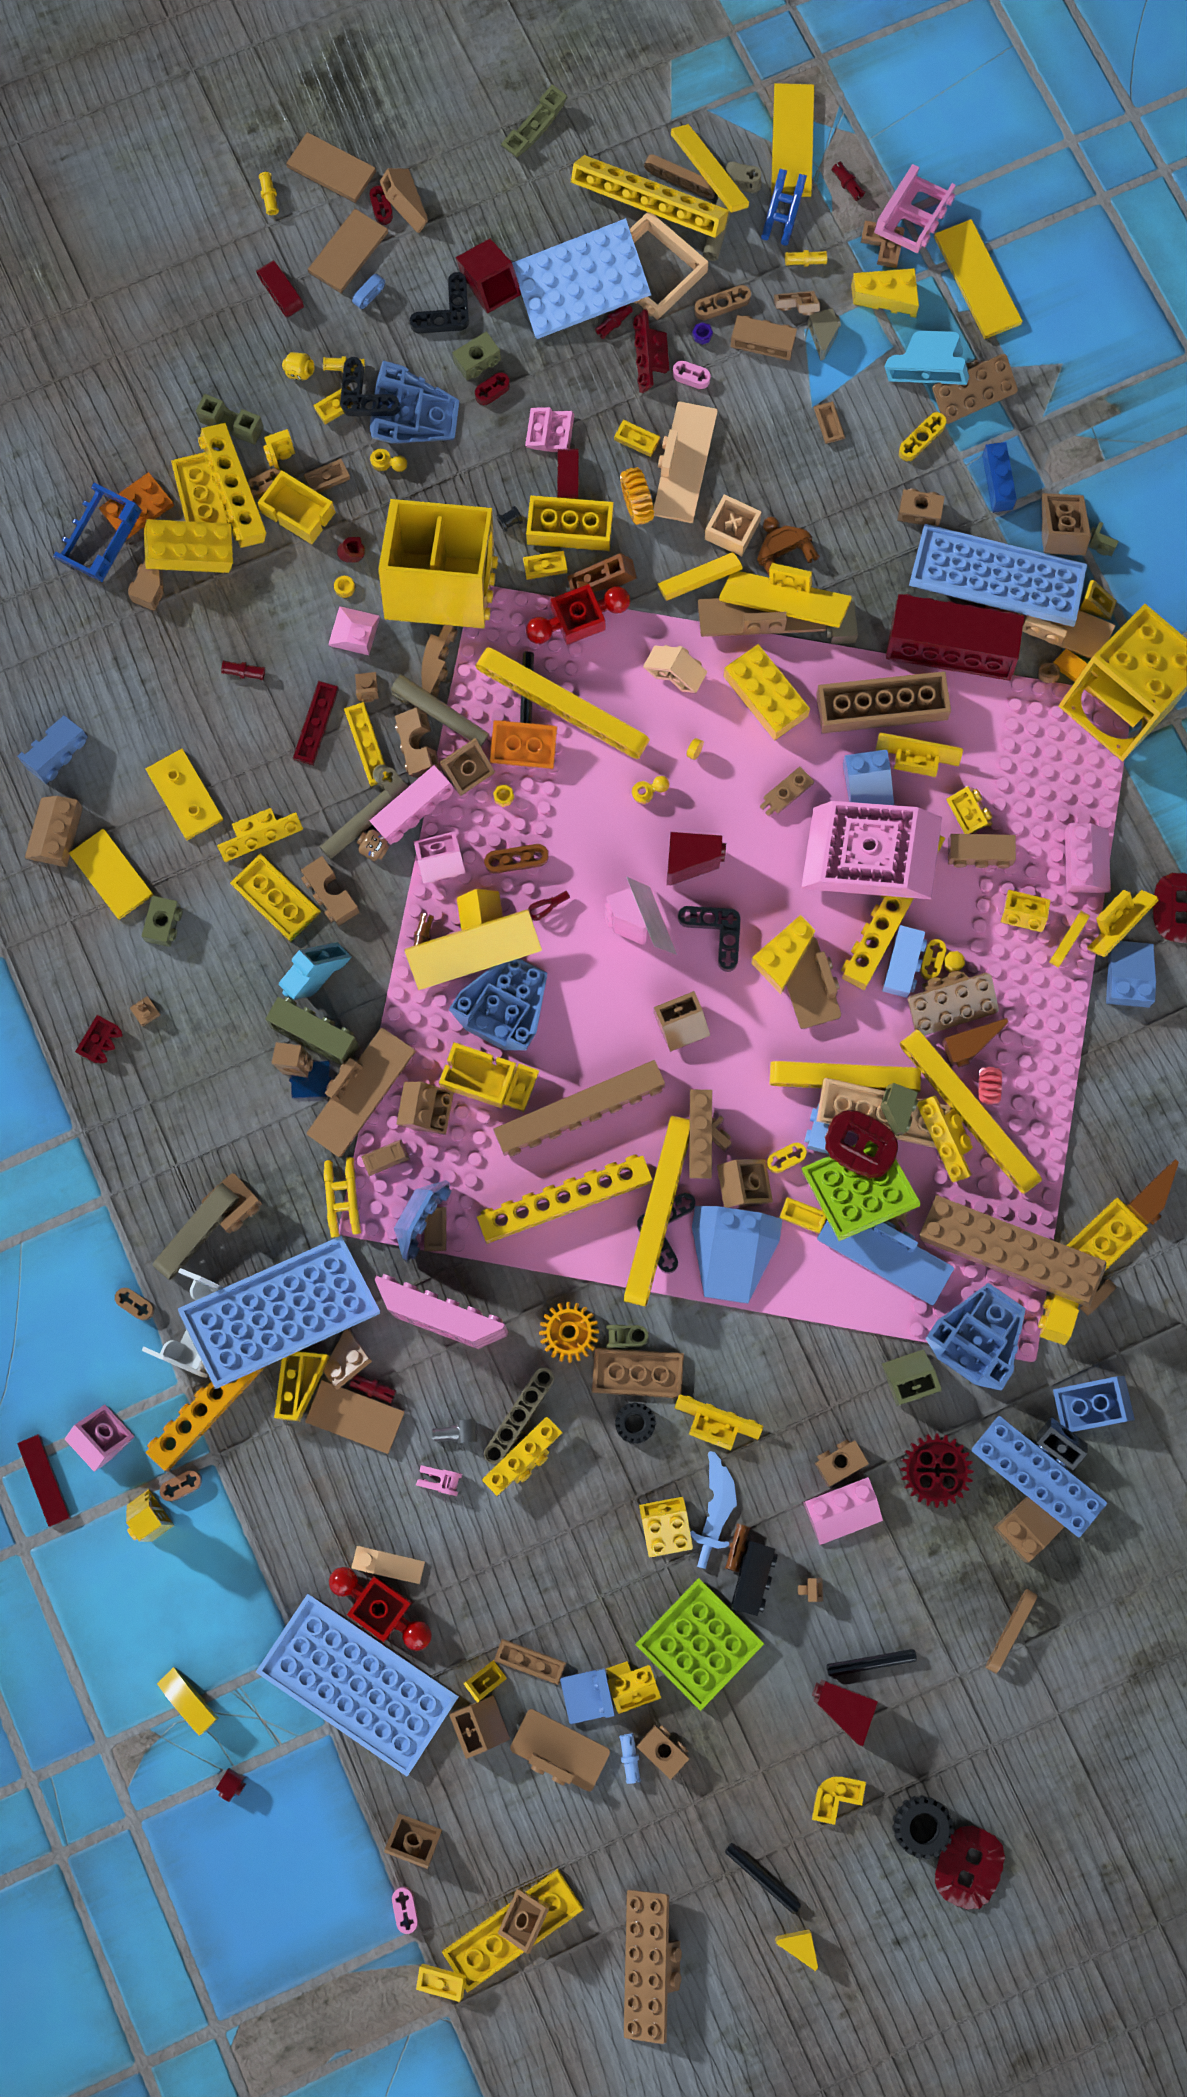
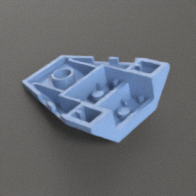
M383 361L374 394H393L397 396L401 409L394 416H371L369 428L372 439L392 444L454 440L459 400L439 387L435 388L426 383L425 379L421 376L418 378L408 372L409 369ZM373 401V403H372V409H373V408L375 407V405H376V402H374V401ZM390 402L388 408H391L394 403Z
M695 1206L692 1232L704 1297L748 1304L780 1241L783 1219L764 1213L720 1206Z
M987 1283L960 1305H957L949 1313L938 1319L927 1335L926 1340L938 1360L973 1384L1002 1390L1014 1371V1360L1018 1350V1339L1021 1334L1026 1308L990 1283Z

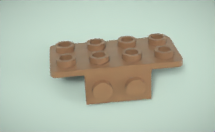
M1000 354L987 361L975 358L966 362L969 373L967 385L942 384L941 382L933 385L932 390L940 413L946 417V424L985 408L1018 391L1006 354Z
M815 937L812 939L786 984L801 1029L824 1024L841 1017V1011L836 999L837 990L840 987L837 977H833L831 969H833L830 957H826L824 951L821 952Z
M954 971L943 978H931L927 983L922 984V993L908 998L914 1030H919L924 1036L996 1014L999 1011L992 976L989 973L969 978L963 971Z
M534 1709L527 1711L510 1746V1750L513 1753L529 1761V1764L532 1765L531 1769L542 1775L544 1772L553 1775L552 1780L564 1786L565 1782L568 1784L573 1783L586 1791L593 1790L610 1754L609 1748Z

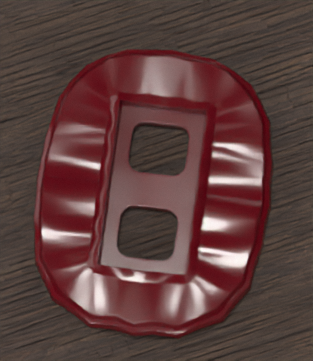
M1172 872L1167 876H1163L1156 884L1154 895L1158 897V902L1153 906L1154 924L1156 930L1163 938L1173 942L1187 943V924L1175 921L1176 912H1187V903L1176 901L1177 891H1187V874Z
M845 1110L833 1117L825 1135V1149L828 1151L830 1158L837 1161L839 1165L845 1167L848 1171L867 1178H878L887 1173L893 1165L898 1152L897 1138L891 1129L873 1117L855 1110ZM848 1131L857 1134L859 1137L855 1147L844 1142ZM868 1141L878 1146L874 1157L864 1153V1148Z
M963 1826L956 1829L954 1834H951V1844L948 1843L946 1846L947 1850L945 1852L942 1851L935 1872V1884L937 1891L946 1901L967 1910L980 1909L990 1901L1000 1882L1005 1860L1004 1849L995 1835L975 1826ZM970 1848L982 1852V1858L978 1865L966 1861V1855ZM962 1870L974 1875L971 1887L963 1886L957 1882Z

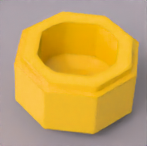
M506 784L497 786L493 792L495 803L501 807L511 805L514 800L513 790Z
M959 951L949 952L943 960L944 968L950 973L960 971L965 966V957Z

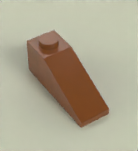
M622 553L567 576L571 591L590 584L593 592L621 586L637 579L633 560Z
M1002 1019L946 1037L942 1044L950 1066L957 1065L960 1068L970 1064V1060L1007 1025L1008 1019Z
M1176 1159L1127 1205L1130 1211L1144 1225L1149 1223L1153 1225L1162 1217L1160 1212L1165 1207L1179 1164Z

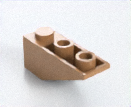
M388 168L380 180L385 197L417 233H420L428 218L409 169Z
M144 561L138 567L135 581L131 582L128 588V595L133 603L155 611L164 594L163 570L145 569Z

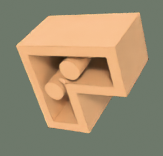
M654 646L643 666L654 678L670 680L682 692L696 693L707 674V671L701 666L702 663L689 655V651L682 646Z

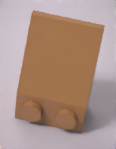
M1042 493V544L1044 553L1086 555L1091 534L1084 495Z
M1027 1496L993 1528L1023 1562L1029 1563L1065 1526Z

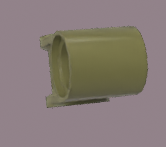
M606 1326L609 1332L608 1349L643 1347L649 1340V1334L643 1326ZM638 1330L645 1334V1338L641 1342H635L632 1338L634 1332Z

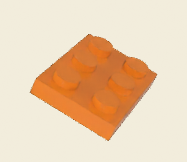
M149 472L118 493V495L136 503L142 509L127 539L144 528L147 519L155 520L174 506L171 499ZM110 499L101 505L99 510L115 531H117L122 522L118 517L124 505Z
M494 720L490 763L554 769L558 726Z

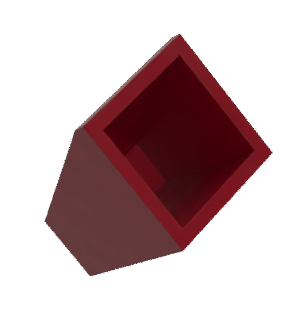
M491 238L455 257L460 273L466 277V283L487 314L522 295L512 262Z
M671 832L667 885L671 886L719 869L720 862H724L726 854V843H722L723 836Z
M821 1679L820 1684L816 1682L812 1692V1696L815 1697L814 1702L856 1744L863 1747L878 1701Z

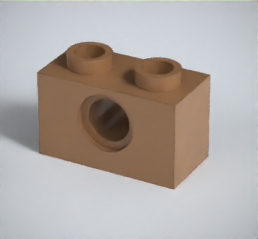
M903 489L897 521L920 525L929 524L939 527L945 496L936 492L924 493L919 492L917 489ZM922 504L926 508L920 509L917 507V505Z
M276 1042L272 1064L282 1074L308 1077L309 1071L313 1068V1059L301 1045Z
M846 1439L836 1445L838 1450L830 1453L827 1450L817 1456L819 1461L814 1464L828 1487L869 1464L855 1440L849 1442ZM837 1455L845 1457V1467L838 1468L835 1465L834 1460Z
M654 1725L636 1746L671 1780L689 1760V1757L686 1755L688 1749L679 1741L675 1744L669 1738L672 1734L663 1725L659 1728ZM661 1744H668L671 1747V1752L668 1756L663 1757L659 1755L658 1747Z

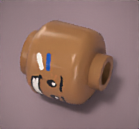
M373 829L369 830L367 834L363 832L357 841L360 844L358 848L359 853L372 861H376L378 858L382 860L390 846L387 844L388 841Z

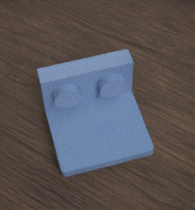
M605 1668L560 1679L570 1724L615 1716Z

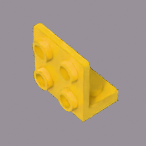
M683 1497L639 1505L649 1557L693 1549Z

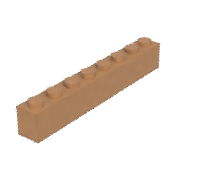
M652 1060L498 1126L493 1131L504 1156L509 1155V1157L520 1154L522 1152L521 1149L527 1146L534 1148L542 1144L541 1140L548 1137L550 1140L561 1136V1132L564 1130H576L582 1127L581 1123L588 1120L590 1122L597 1121L602 1118V1114L609 1111L611 1114L618 1112L627 1103L631 1105L639 1103L643 1100L642 1097L648 1094L655 1096L663 1091L662 1088H665V1082L656 1061Z

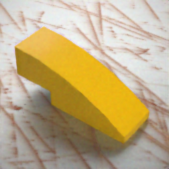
M175 1667L157 1683L171 1704L199 1736L203 1735L219 1719L204 1702L205 1700Z

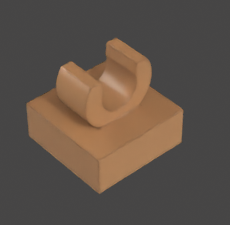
M148 996L130 1007L142 1027L160 1016V1013Z
M808 1578V1585H798V1595H808V1602H822L823 1579Z

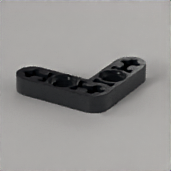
M454 272L448 277L450 310L413 313L409 320L413 332L462 331L468 327L467 283L464 274ZM455 280H459L460 282V291H456ZM460 297L464 302L461 305H455L453 300ZM457 312H461V323L457 322ZM442 317L445 322L442 325H436L434 320ZM417 320H421V325H417Z
M348 358L343 368L340 400L343 412L347 416H394L398 414L401 404L397 396L393 394H362L364 366L359 358ZM354 365H357V367H355L354 369L355 376H353L351 368H353ZM350 383H357L355 390L350 391L347 389ZM369 401L376 402L373 409L365 408ZM353 402L354 405H351V408L348 409L347 406H349L350 403ZM390 402H393L394 404L391 406V408H388Z
M684 906L678 913V922L683 927L720 930L718 965L725 972L733 971L738 963L740 914L734 909L697 906ZM686 912H690V916L697 917V912H701L699 916L700 923H696L697 918H690L687 922L681 916H684ZM712 913L715 916V921L713 923L704 922V914ZM719 914H722L721 918L725 919L729 915H733V919L737 921L728 924V920H721V924H718ZM732 935L735 938V943L732 946L724 944L723 938L725 936ZM727 951H731L730 960L734 961V963H730V966H726V963L722 962V960L726 959Z
M682 1193L675 1197L674 1202L676 1206L682 1203V1198H685V1200L690 1199V1208L686 1209L685 1206L679 1208L680 1214L677 1215L675 1208L672 1207L673 1216L669 1219L668 1225L694 1210L696 1201L691 1194ZM645 1214L641 1215L637 1220L639 1232H641V1225L643 1224ZM665 1237L661 1253L668 1249L669 1252L665 1255L669 1260L673 1259L674 1262L671 1269L667 1266L663 1267L664 1258L661 1255L658 1267L662 1272L670 1274L677 1269L678 1259Z

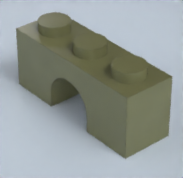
M205 393L196 409L200 423L207 426L226 423L230 435L253 445L256 444L264 429L260 416L241 409L239 414L229 410L222 400Z

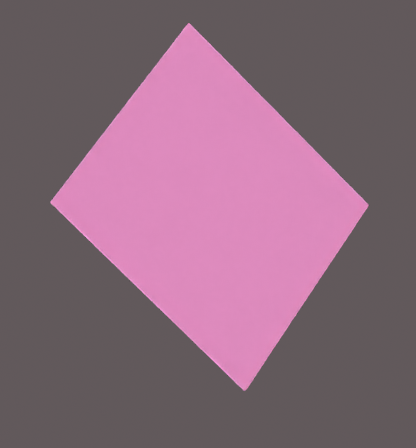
M491 586L490 590H493L492 603H488L490 620H486L485 629L463 627L447 702L449 707L489 733L488 738L481 747L489 762L493 721L520 722L521 695L477 670L475 665L486 647L502 653L521 665L523 652H533V671L639 730L648 736L650 741L639 759L632 758L532 701L531 724L558 726L554 769L490 763L495 771L493 775L462 796L454 790L447 800L441 801L436 805L432 813L424 816L419 840L455 832L465 873L455 878L448 877L434 883H423L417 855L415 857L380 1028H384L412 1047L416 1052L358 1133L353 1158L361 1233H352L349 1211H342L339 1234L341 1236L399 1246L394 1227L415 1189L446 1180L451 1185L449 1188L452 1190L447 1201L443 1200L441 1204L437 1205V1207H447L446 1251L428 1252L626 1288L640 1235L637 1228V1220L641 1215L645 1214L669 1120L671 1116L690 1119V1089L712 1090V1118L718 1119L720 1116L724 1118L723 1123L717 1129L719 1131L722 1129L728 1133L732 1144L724 1152L712 1141V1179L689 1178V1141L675 1197L682 1193H689L695 1198V1206L724 1207L717 1165L736 1159H765L767 1166V1160L772 1153L792 1143H801L807 1151L806 1157L801 1163L778 1174L772 1173L767 1167L773 1199L772 1203L733 1209L759 1212L779 1218L786 1198L789 1197L822 1210L801 1169L804 1166L830 1156L807 1149L808 1143L804 1142L807 1129L812 1130L813 1122L810 1121L812 1109H817L820 1103L822 1088L771 1086L769 1084L770 1062L786 1061L917 1068L901 1049L899 1043L915 1031L908 998L922 993V984L927 983L928 980L921 976L920 971H915L913 979L917 980L914 993L910 992L907 998L882 991L897 931L865 991L841 979L844 973L841 971L846 959L849 961L852 959L854 954L851 953L855 942H861L864 935L860 933L866 922L871 923L874 918L871 916V913L876 904L881 905L883 898L880 897L881 895L802 889L813 808L831 801L849 802L843 769L845 755L877 751L875 748L879 733L897 735L963 748L959 766L939 763L936 777L894 769L896 754L888 753L894 805L919 807L942 817L940 835L945 837V841L937 854L931 900L914 898L900 925L924 931V939H927L926 947L931 940L939 939L943 941L946 945L945 956L951 951H959L965 957V966L960 972L963 971L969 978L989 973L992 976L999 1011L996 1014L925 1035V1038L950 1066L942 1044L946 1037L1002 1019H1008L1007 1025L970 1060V1064L960 1068L954 1065L950 1066V1068L978 1101L979 1071L981 1068L987 1067L1000 1068L1002 1071L1001 1101L993 1104H980L1035 1168L1042 1181L1026 1194H1022L963 1123L962 1125L966 1134L970 1137L973 1149L963 1155L971 1176L956 1182L951 1181L936 1148L897 1140L898 1152L896 1160L920 1201L919 1207L906 1212L908 1216L905 1219L909 1223L908 1227L905 1228L900 1221L898 1222L902 1228L901 1233L906 1231L915 1236L914 1240L918 1242V1247L954 1267L952 1274L933 1306L817 1240L818 1233L782 1220L780 1241L748 1304L704 1297L692 1232L694 1210L667 1226L665 1237L678 1259V1267L673 1273L667 1274L662 1272L657 1265L651 1293L928 1343L926 1337L938 1319L949 1313L957 1305H960L987 1283H990L1026 1308L1015 1359L1034 1362L1037 1358L1041 1328H1038V1324L1044 1311L1043 1304L1046 1298V1290L921 1241L919 1234L936 1195L1054 1241L1096 954L1089 951L1087 947L1099 935L1100 929L1096 918L1103 910L1105 893H1067L1065 830L1069 823H1092L1108 829L1110 859L1124 761L1122 762L1058 707L1072 685L1057 682L1045 683L1040 679L1016 675L1012 676L1011 681L888 660L886 659V653L776 634L702 637L699 621L629 609L619 614L611 613L610 611L603 612L606 630L566 645L560 629L552 632V636L547 642L535 644L527 638L526 625L535 617H543L547 620L555 618L550 599L554 597ZM757 644L761 646L810 708L806 719L775 741L723 677L724 668ZM654 646H682L689 651V655L702 663L701 666L707 671V674L696 693L682 692L670 680L656 679L643 668ZM943 671L946 673L951 707L948 720L821 734L816 696L818 685ZM1084 690L1081 696V704L1089 721L1100 731L1111 737L1128 739L1130 725L1108 708L1100 699ZM444 724L437 751L439 764L440 761L470 742ZM694 738L704 741L702 751L696 760H692L686 755L687 749ZM798 767H801L814 781V784L779 814L773 812L770 816H767L765 812L770 808V805L764 810L760 808V805L765 801L763 797ZM657 776L668 778L670 786L667 791L663 793L655 791L652 800L646 804H640L634 800L632 788L637 782L645 781L652 784ZM506 784L512 788L514 800L511 805L501 807L495 803L493 792L497 786ZM967 786L979 790L983 797L981 802L984 808L987 807L993 816L991 819L993 825L985 826L973 834L1015 835L1016 860L1013 866L1001 869L995 865H988L986 868H976L975 865L957 868L954 865H948V838L950 834H964L946 800L948 797ZM642 788L638 793L643 795L646 793V789ZM671 832L723 836L722 843H726V854L724 862H720L719 869L671 886L667 885ZM870 841L864 845V848L872 850L876 844ZM541 844L548 850V861L541 867L493 874L486 869L484 863L485 856L495 850ZM540 854L534 855V858L537 860L542 857ZM515 857L513 862L518 863L521 859ZM493 861L492 865L498 866L499 861ZM626 876L651 888L677 955L654 947L648 930L646 944L642 945L614 933L612 927L608 928L604 918V904H607L606 896L630 888ZM475 889L499 891L503 917L526 910L531 904L555 897L564 891L569 893V899L558 904L557 907L553 908L542 919L533 921L542 951L520 958L547 972L537 1032L527 1050H503L466 1031L449 1011L459 992L490 968L418 990L404 949L414 945V932L418 929L421 913L427 914L425 922H427L429 914L434 916L429 933L431 935L430 940L461 931L457 897ZM1008 890L1050 899L1048 919L1043 932L1001 923ZM893 903L886 905L890 911L897 910L896 905ZM546 904L534 909L533 911H531L532 915L539 914L540 912L547 909L551 904ZM684 906L734 909L740 914L738 963L733 971L725 972L718 965L720 930L683 927L678 922V913ZM1082 910L1090 915L1061 965L1057 968L1049 963L1075 918ZM686 912L681 917H684L687 922L690 918H697L696 923H700L699 916L701 912H697V917L690 916V912ZM706 913L703 916V920L706 923H713L715 916L712 913ZM719 914L718 924H721V920H728V924L737 921L733 919V915H729L725 919L721 918L722 914ZM799 915H802L815 929L814 937L818 941L821 952L824 951L826 957L831 958L833 965L831 973L833 977H837L840 987L837 990L836 999L841 1011V1017L807 1029L799 1027L787 987L785 986L782 994H780L751 964L752 957ZM877 922V923H876V925H877V927H878L879 929H881V930L887 929L886 923H884V922ZM727 935L723 938V942L728 946H732L735 943V938L732 935ZM874 940L866 942L870 948L877 947V943ZM938 945L930 948L933 950L932 957L936 958L938 952H942L938 949ZM727 951L726 959L722 960V962L726 963V966H730L732 962L734 963V961L730 960L731 951ZM920 951L919 959L923 960L925 951ZM860 958L856 960L857 964L861 967L868 965L865 959ZM930 962L929 967L925 968L928 970L927 974L929 975L936 972L933 970L934 962ZM944 962L937 978L946 977L950 973L944 968ZM695 991L702 1007L710 1036L670 1052L653 1013L654 1007ZM453 1042L493 1055V1064L497 1065L496 1058L500 1057L516 1063V1067L520 1063L539 1070V1075L525 1112L503 1105V1108H499L454 1093L446 1135L417 1131L396 1125L404 1082L421 1081L440 1088L439 1080L445 1064L448 1065L447 1059ZM652 1060L656 1061L665 1082V1088H662L663 1091L655 1096L648 1094L642 1097V1101L634 1105L627 1103L618 1112L612 1114L610 1111L606 1112L597 1121H585L581 1123L582 1127L576 1130H564L561 1132L562 1135L550 1140L549 1137L541 1140L542 1144L534 1148L527 1146L521 1149L522 1152L513 1157H509V1155L504 1156L494 1134V1128ZM921 1073V1091L918 1092L916 1098L923 1100L936 1096L939 1104L948 1105ZM848 1131L844 1142L853 1146L857 1143L859 1137L857 1134ZM402 1139L410 1159L369 1176L361 1156ZM792 1148L793 1152L788 1155V1158L793 1156L800 1158L801 1149L796 1150ZM635 1154L638 1157L644 1156L652 1177L651 1184L486 1244L477 1216L481 1215V1211L488 1208L496 1210L501 1208L502 1203L513 1200L515 1203L522 1200V1196L534 1192L535 1195L542 1193V1189L550 1185H555V1187L564 1185L563 1181L575 1177L576 1180L583 1178L584 1173L591 1170L602 1171L607 1164L613 1162L621 1164L626 1162L625 1158ZM775 1157L771 1165L781 1168L780 1164L785 1161V1158L777 1160ZM623 1170L620 1173V1177L624 1180H629L633 1176L629 1170ZM604 1177L599 1181V1184L607 1188L612 1184L610 1178ZM582 1185L578 1191L581 1195H588L591 1192V1188L588 1185ZM346 1190V1195H345V1200H344V1202H348V1191H347V1190ZM563 1192L559 1194L558 1200L561 1203H566L570 1200V1195ZM682 1198V1203L678 1206L675 1205V1202L673 1203L677 1215L680 1214L679 1208L684 1206L686 1209L690 1208V1199L685 1200V1198ZM541 1200L537 1204V1208L541 1211L547 1210L550 1206L546 1200ZM520 1208L517 1210L516 1215L519 1218H526L529 1211L526 1208ZM504 1215L496 1218L498 1226H504L508 1222V1218ZM423 1231L421 1235L418 1233L416 1236V1240L419 1243L417 1247L424 1251ZM666 1249L663 1253L660 1254V1256L662 1255V1257L664 1258V1263L662 1264V1266L669 1267V1269H671L674 1260H669L665 1254L668 1253L669 1250Z

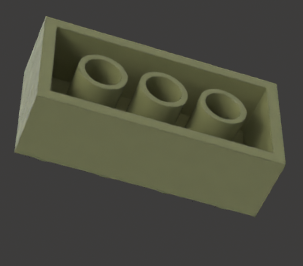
M278 997L265 1018L271 1029L339 1065L352 1058L359 1047L352 1031L344 1027L342 1029L334 1026L335 1023L326 1017H323V1019L315 1016L316 1013L307 1007H304V1009L299 1008L296 1005L297 1003L288 997H285V999Z

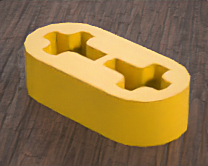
M939 939L931 940L925 949L920 974L926 980L937 978L942 968L946 945ZM938 945V949L942 952H938L936 958L932 957L933 950L930 948ZM930 962H934L933 970L936 972L929 975L927 974L928 970L925 968L929 967Z
M792 1143L772 1153L767 1160L768 1169L772 1173L778 1174L801 1163L806 1157V1148L801 1143ZM792 1148L796 1150L801 1149L800 1158L796 1156L788 1158V1155L793 1152ZM776 1157L777 1160L785 1158V1161L780 1164L781 1168L771 1165L773 1158Z

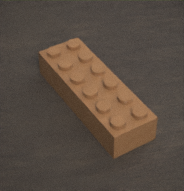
M945 671L818 685L816 692L821 734L948 720L951 713Z

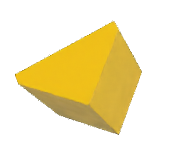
M475 889L457 897L461 930L503 917L499 891Z

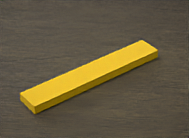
M686 124L672 128L671 136L728 210L732 213L748 208L749 201L692 127Z

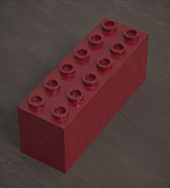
M898 594L892 617L886 659L1011 681L1019 659L1024 615H1018L1013 612H1001L995 609L978 608L973 605L955 604L950 601H938L932 598L915 597L910 594Z

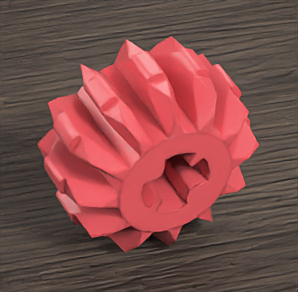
M987 1067L981 1068L979 1071L978 1098L980 1103L993 1104L1001 1101L1002 1071L1000 1068Z

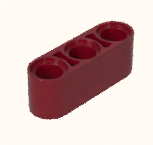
M274 260L256 270L260 281L286 318L304 308L301 298Z
M558 449L557 498L578 499L579 449Z

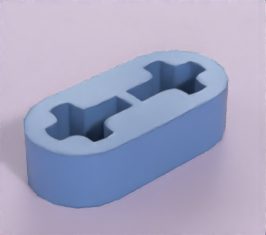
M378 274L372 275L355 293L352 299L353 304L360 309L367 307L385 286V280Z

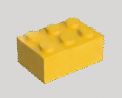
M282 470L258 501L263 515L275 522L279 521L281 526L311 545L323 531L322 526L325 527L336 513L332 501Z
M453 1042L447 1059L448 1065L445 1064L439 1080L440 1088L503 1108L504 1100L517 1069L516 1063L497 1057V1065L493 1064V1055Z

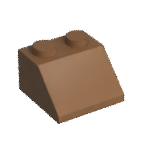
M736 1159L717 1165L724 1207L744 1208L773 1202L765 1159Z

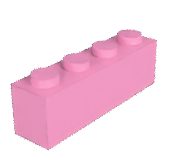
M433 765L375 815L370 822L391 845L398 842L406 831L416 827L421 818L432 813L436 805L441 801L447 800L455 789L436 766Z

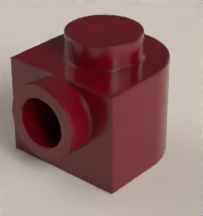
M348 537L337 548L338 557L346 563L359 562L365 554L361 537Z
M228 1768L216 1787V1790L220 1792L218 1796L227 1802H230L235 1794L239 1796L246 1785L243 1782L245 1777Z

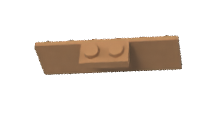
M719 598L698 600L700 634L702 637L823 632L827 628L823 624L788 617L786 612H766L722 602Z
M380 1028L356 1062L349 1058L348 1061L341 1065L336 1078L328 1083L325 1094L331 1099L306 1134L336 1156L342 1157L416 1051L384 1028Z
M638 1890L627 1891L624 2038L659 2044L667 2042V1993L678 1991L680 1988V1960L682 1957L680 1941H668V1894Z

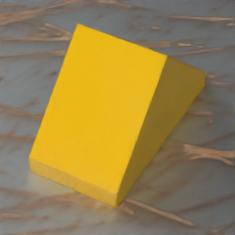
M1091 580L1079 610L1104 619H1111L1117 600L1095 580Z
M493 1660L468 1679L464 1685L476 1702H479L504 1682L507 1677Z
M809 1929L779 1935L775 1938L777 1945L814 1971L817 1970L818 1964Z

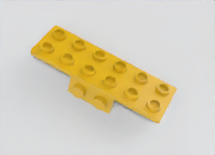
M772 563L769 568V578L741 571L730 574L719 596V600L766 612H786L788 617L839 628L852 601V597L813 588L811 571Z

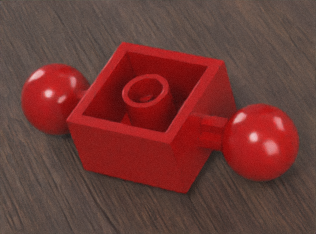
M590 584L551 598V610L555 618L550 620L543 617L532 618L526 625L527 638L535 644H543L551 638L552 632L560 629L566 645L602 632L606 630L605 618L602 613L610 611L611 613L619 614L626 611L630 605V595L626 589L615 586L607 590L604 599L597 601Z
M348 1567L337 1568L331 1573L329 1577L331 1591L337 1596L346 1597L350 1595L357 1600L347 1613V1616L383 1642L389 1638L394 1629H397L402 1633L403 1642L409 1649L419 1651L429 1645L432 1638L429 1626L422 1621L410 1622L403 1617L413 1602L377 1576H373L364 1589L358 1584L356 1573ZM383 1603L385 1605V1613L377 1614L375 1605Z

